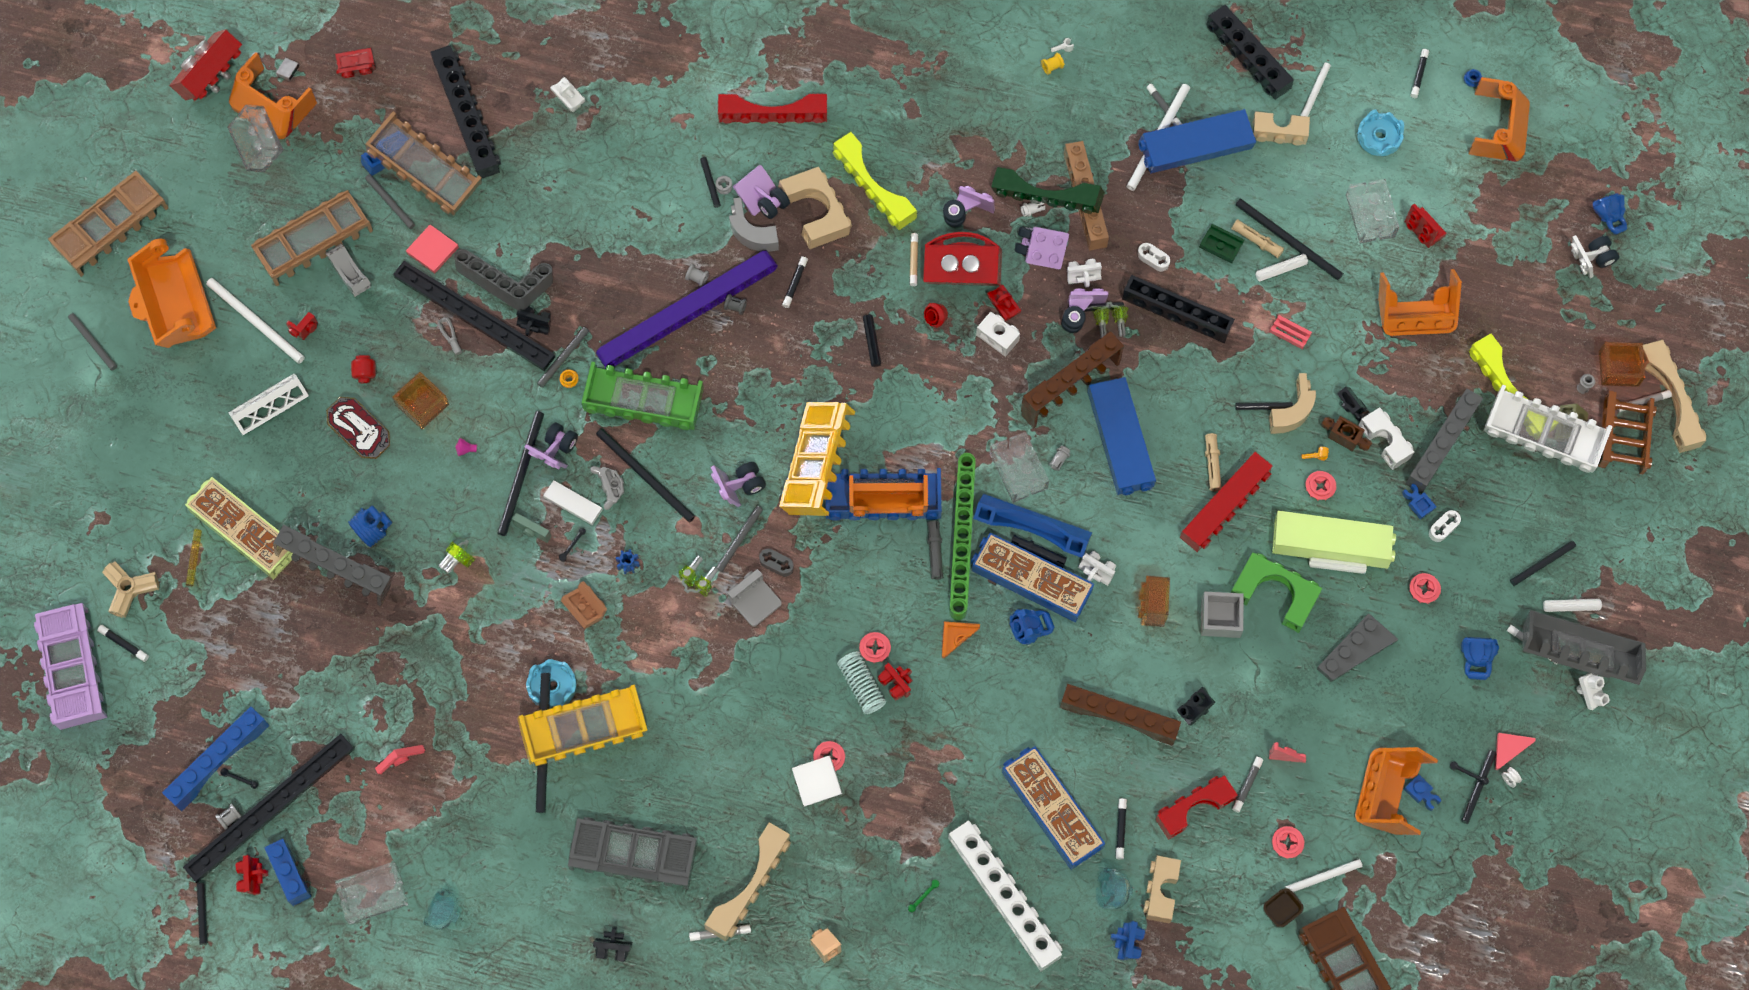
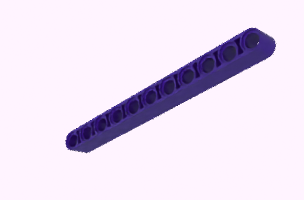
M767 250L756 254L603 345L596 351L597 357L605 368H607V365L617 366L726 301L728 294L734 296L768 276L777 269L778 265Z

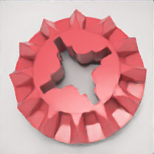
M1324 471L1313 472L1308 476L1305 483L1306 491H1308L1310 497L1316 498L1317 501H1326L1336 491L1335 479ZM1325 482L1323 487L1325 490H1323L1322 488L1320 490H1316L1318 486L1316 483L1321 484Z
M1422 573L1416 575L1411 580L1409 592H1411L1413 599L1418 600L1419 603L1429 604L1439 597L1441 586L1434 576ZM1427 582V585H1426V586H1427V589L1430 590V591H1427V592L1423 595V594H1422V589H1421L1420 587H1423V586L1425 585V583Z
M869 633L860 642V653L866 661L873 663L882 662L889 656L891 650L890 641L881 633ZM875 641H877V646L881 648L877 650L876 655H874L873 649H869L873 647Z
M832 741L823 742L818 745L814 751V761L823 758L824 755H829L832 750V757L835 758L832 760L835 771L840 770L845 762L843 748Z
M1289 826L1282 827L1273 835V850L1279 856L1286 859L1295 858L1303 851L1304 838L1297 829ZM1289 835L1290 842H1293L1294 845H1290L1289 849L1287 850L1286 844H1283L1281 842L1285 841Z

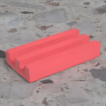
M1278 315L1270 329V333L1302 350L1312 334L1311 331ZM1276 327H1278V328H1280L1281 330L1287 332V334H1285V333L1281 332L1280 330L1276 329ZM1291 336H1295V337L1301 339L1303 342H1301V341H1299V340H1297V339H1295V338H1293V337H1291Z

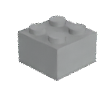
M1204 591L1201 599V636L1240 638L1243 633L1244 594Z

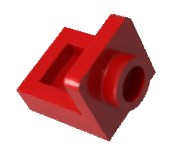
M308 312L297 326L289 320L286 324L289 328L288 332L293 337H300L305 340L310 333L316 330L318 322L315 316Z

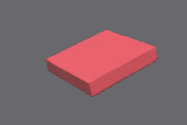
M429 225L406 250V253L435 274L459 246L432 225Z

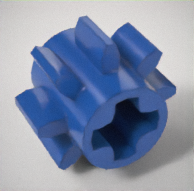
M631 549L628 552L621 550L620 557H616V562L619 563L617 569H623L625 575L630 571L635 573V567H640L639 562L636 561L639 558L638 554L633 555Z

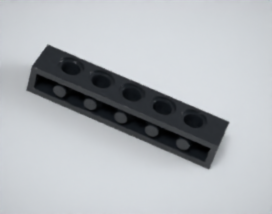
M1226 4L1208 16L1207 27L1210 32L1215 33L1220 43L1230 50L1231 55L1241 62L1243 68L1253 75L1254 80L1264 87L1265 92L1276 100L1292 89L1294 79Z
M1133 275L1130 276L1122 296L1124 301L1224 344L1235 320L1232 317Z

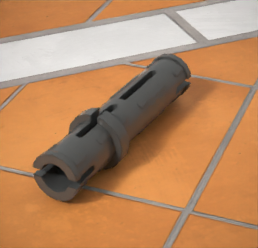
M929 521L927 522L929 538L927 539V544L930 549L931 579L935 577V580L944 578L940 522Z

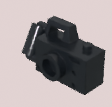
M1344 387L1337 393L1343 401L1342 407L1348 413L1354 414L1358 421H1361L1362 418L1370 414L1366 410L1365 404L1355 395L1350 387Z

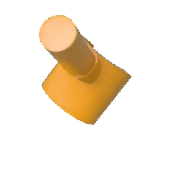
M1319 447L1318 453L1302 454V459L1317 458L1325 461L1328 458L1329 449L1327 447Z

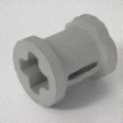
M691 265L686 273L685 280H692L698 283L700 287H703L708 280L709 272H703L695 268V265Z
M232 803L223 813L215 815L225 830L228 829L231 823L242 817Z

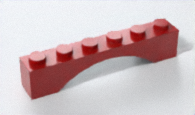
M718 94L719 122L726 124L732 122L744 124L750 122H827V94H808L794 103L775 107L753 104L737 94Z

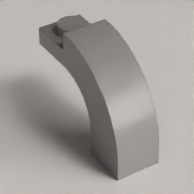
M741 197L734 198V205L731 206L732 215L729 216V221L736 239L752 250L761 252L765 250L768 252L778 251L779 244L776 226L755 227L751 225L744 217Z
M342 244L325 253L346 287L355 297L371 288L370 281L361 273Z

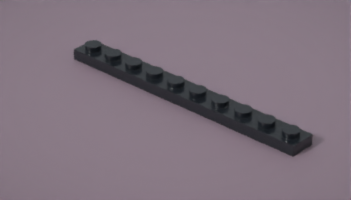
M403 261L394 272L393 277L544 372L554 360V353L406 261Z
M339 734L183 866L184 870L198 883L355 750L354 747L342 734Z

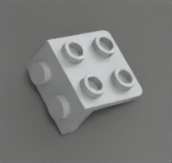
M758 569L747 573L743 578L744 580L739 584L735 583L732 585L727 593L728 600L752 627H756L782 605L781 600L763 581V574Z

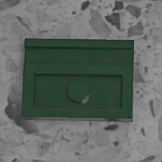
M1211 224L1199 248L1232 264L1245 239Z

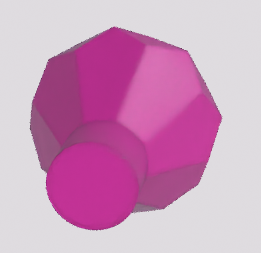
M459 438L455 446L457 455L461 456L468 452H476L477 445L469 444L462 438Z

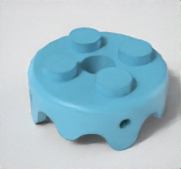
M1376 109L1372 110L1359 125L1357 132L1359 144L1366 152L1372 155H1390L1398 150L1403 141L1404 122L1397 120L1391 112L1380 114ZM1381 132L1385 137L1378 138L1375 133Z
M548 659L540 665L535 664L531 667L526 688L531 700L540 707L541 673H551V681L558 684L555 690H550L549 709L558 705H566L573 699L577 689V682L572 669L566 662Z

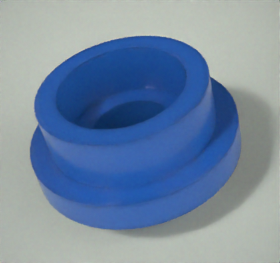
M1472 69L1465 73L1464 82L1470 87H1477L1482 75L1478 70Z

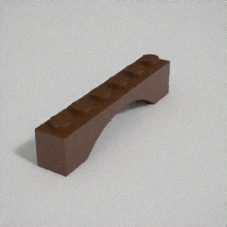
M1067 684L1060 705L1061 709L1076 714L1099 717L1128 726L1149 736L1153 740L1171 746L1174 745L1181 721L1071 684Z

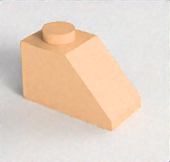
M828 928L824 931L819 929L812 935L811 945L824 964L841 953V943Z

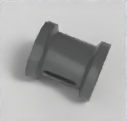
M728 294L724 310L730 309L743 315L747 299L741 300Z

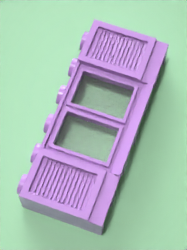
M83 603L35 614L36 622H34V627L39 635L37 645L39 651H42L43 656L40 662L46 673L43 680L45 687L49 691L47 702L51 706L52 711L50 713V720L60 730L107 718V714L102 710L101 702L104 701L103 695L99 692L98 688L100 678L95 672L97 660L92 655L91 647H94V643L88 633V629H91V626L85 616V613H88V609Z

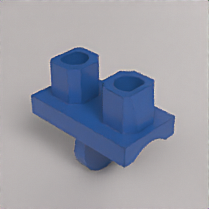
M1138 922L1124 923L1123 928H1118L1117 934H1111L1110 939L1116 941L1115 948L1119 949L1117 959L1122 961L1140 959L1142 950L1134 946L1135 940H1143L1145 929L1137 926Z

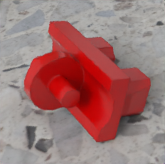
M1003 284L987 293L988 298L1004 321H1008L1021 313V309Z
M887 663L884 666V671L878 676V681L883 686H886L891 681L895 684V687L889 690L890 695L895 701L903 696L907 698L911 695V689L905 681L908 684L913 681L909 677L912 670L910 668L903 670L899 666L896 669L897 673L890 663Z
M249 855L243 856V860L236 863V871L238 874H243L244 880L237 881L236 890L241 893L259 895L260 884H263V877L268 876L269 871L262 869V863H259V858H252Z

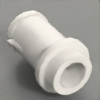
M1024 203L1021 206L1022 215L1030 217L1033 213L1044 211L1045 206H1042L1044 203Z

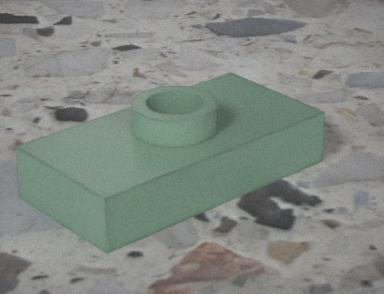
M517 513L512 519L514 526L523 530V533L531 538L535 536L546 543L549 542L551 538L549 530Z

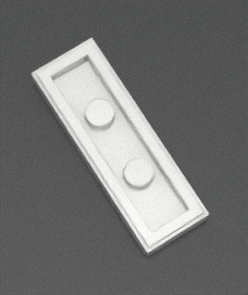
M556 481L551 483L543 495L548 501L590 525L594 524L603 510L602 507Z

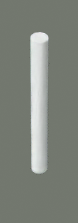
M1324 63L1301 116L1308 117L1331 67L1329 63Z
M1358 859L1285 886V888L1290 889L1292 892L1304 889L1362 867V862Z

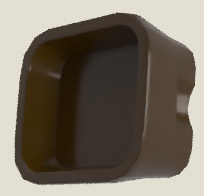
M1284 888L1265 902L1263 910L1273 925L1280 928L1288 925L1302 913L1303 904L1290 889Z

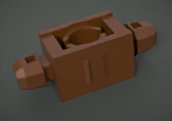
M1342 416L1339 417L1337 422H1334V419L1330 417H1325L1321 424L1326 430H1331L1329 439L1352 452L1357 445L1364 451H1368L1372 445L1369 439L1362 437L1365 429ZM1343 432H1348L1351 436H1345Z

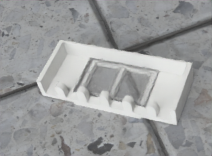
M1505 385L1501 386L1484 427V432H1487L1492 437L1503 438L1510 444L1523 445L1526 450L1541 452L1547 458H1557L1561 460V463L1576 466L1583 472L1593 473L1595 471L1612 426L1608 425L1606 429L1599 427L1593 419H1589L1588 422L1577 418V413L1571 412L1569 415L1559 411L1560 407L1556 405L1549 408L1541 405L1542 401L1540 399L1534 398L1531 401L1523 398L1522 392L1516 391L1515 394L1504 391Z

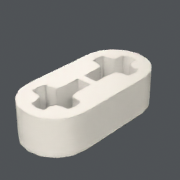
M1143 243L1139 246L1138 258L1157 271L1163 272L1168 269L1170 257L1150 243ZM1149 250V253L1143 254V251ZM1162 259L1165 260V262L1161 265L1158 264V262Z
M1453 510L1447 511L1432 525L1429 530V537L1435 542L1443 541L1461 522L1459 513ZM1449 518H1455L1454 522H1451L1449 525L1446 524ZM1442 527V533L1436 535V530L1438 531Z

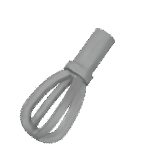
M447 317L440 319L438 327L442 335L451 345L455 355L461 354L462 350L455 337V331L450 319ZM443 322L448 323L451 330V338L442 327Z

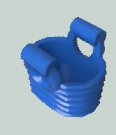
M371 506L367 510L361 508L348 523L359 538L367 546L372 547L387 536L385 531L392 524V521L383 511L379 513L374 506ZM379 521L384 524L382 528L377 527Z

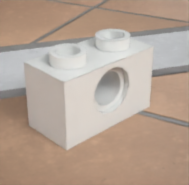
M992 312L979 324L976 335L1005 357L1020 339L1019 330L1015 326L1008 325L1000 315H995ZM996 331H1001V332H1003L1004 334H1002V335H997L995 332H996Z

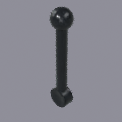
M584 528L579 529L578 535L566 551L559 555L561 562L567 560L568 553L579 538L586 533Z
M1457 762L1450 763L1452 770H1459L1481 781L1483 785L1489 783L1488 778H1482L1458 766Z
M226 768L220 771L223 777L229 776L251 785L253 789L259 786L257 781L252 782L230 773Z

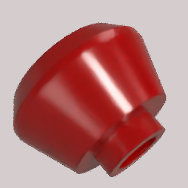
M938 303L928 304L924 310L925 321L933 328L941 327L948 318L946 307Z

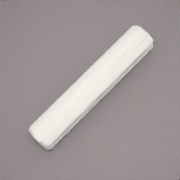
M1305 254L1258 270L1255 274L1258 281H1263L1307 265L1308 258Z
M1309 558V567L1361 574H1365L1367 565L1362 563Z
M1601 599L1546 600L1543 603L1545 612L1590 611L1602 608Z

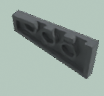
M1368 613L1317 667V670L1332 682L1360 663L1362 664L1368 658L1383 651L1389 645L1394 644L1398 641V638Z

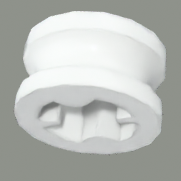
M1508 768L1507 772L1502 773V778L1512 788L1516 786V783L1522 781L1521 776L1513 768Z

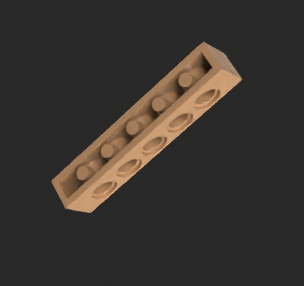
M1079 141L1065 144L1064 158L1072 187L1081 183L1095 185L1084 142ZM1101 207L1099 213L1092 212V214L1078 210L1089 251L1106 248L1109 236Z

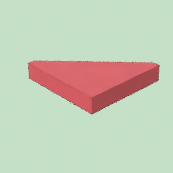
M1498 733L1495 770H1499L1533 744L1535 738Z
M1275 742L1269 752V759L1306 763V754H1299L1296 750L1287 746L1283 749L1278 746V742Z
M423 745L393 750L375 768L377 774H382L392 764L396 767L408 761L409 756L423 754L425 751Z

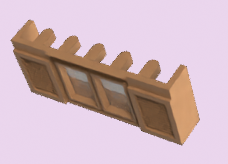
M135 171L117 186L113 187L107 195L99 198L89 209H85L80 216L54 233L48 240L63 259L82 277L84 274L80 268L88 262L91 266H94L97 263L95 258L97 254L102 250L106 254L111 253V243L116 239L121 243L125 242L127 239L124 234L130 228L139 231L141 229L139 221L146 216L150 220L154 219L156 215L153 210L160 205L167 210L168 206L153 187Z

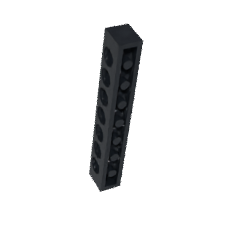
M451 45L431 51L433 63L477 175L483 179L500 173L498 166L501 165L498 155L493 154V150H495L492 139L488 140L487 138L489 132L486 124L482 125L481 123L483 117L480 109L476 110L475 108L477 105L475 96L469 93L472 90L470 83L463 78L466 74L463 66L458 65L460 59L457 51H453Z

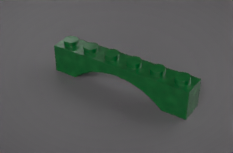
M997 167L991 185L995 194L1002 198L1009 196L1018 201L1025 199L1030 200L1034 204H1040L1041 202L1051 207L1062 206L1071 211L1075 209L1082 210L1087 214H1092V212L1099 213L1105 194L1100 185L1081 183L1065 190L1040 189L1025 182L1015 170Z

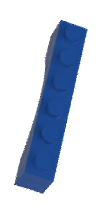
M983 494L978 502L973 518L989 525L1006 526L1031 532L1049 540L1064 552L1083 558L1092 535L1090 531Z
M250 707L162 793L182 812L197 797L208 779L227 759L258 738L270 725Z

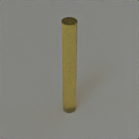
M194 529L186 586H194L202 530Z

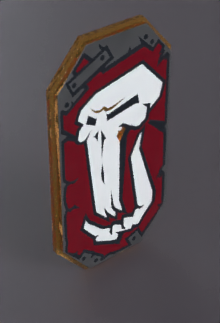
M339 397L326 410L327 425L361 458L377 459L390 446L389 431L355 398Z

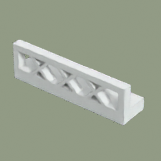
M292 374L228 413L242 435H245L309 395L298 377ZM298 386L303 394L296 398L290 397L291 389ZM278 397L285 398L284 405L280 408L273 406L274 399ZM259 408H269L265 417L256 416ZM244 417L252 418L251 425L243 429L239 420Z

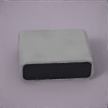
M285 58L276 75L291 81L300 65L295 61Z

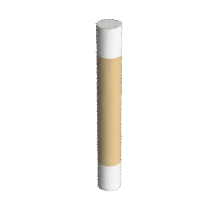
M912 233L910 286H917L918 234Z

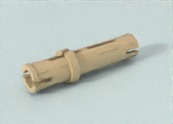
M1238 219L1233 224L1232 230L1258 245L1261 250H1266L1276 258H1279L1283 253L1284 248L1271 241L1270 237L1261 235Z
M1210 433L1205 435L1207 450L1205 451V456L1208 461L1209 489L1211 491H1219L1222 488L1219 466L1220 450H1218L1217 434Z

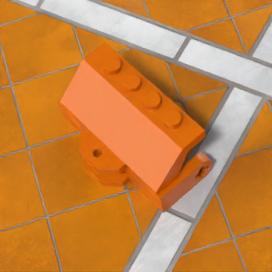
M155 239L127 259L136 284L131 290L128 302L133 317L148 322L155 345L170 348L175 344L203 338L215 330L216 325L191 250L184 248L175 256L160 257L168 251L169 247L165 239Z

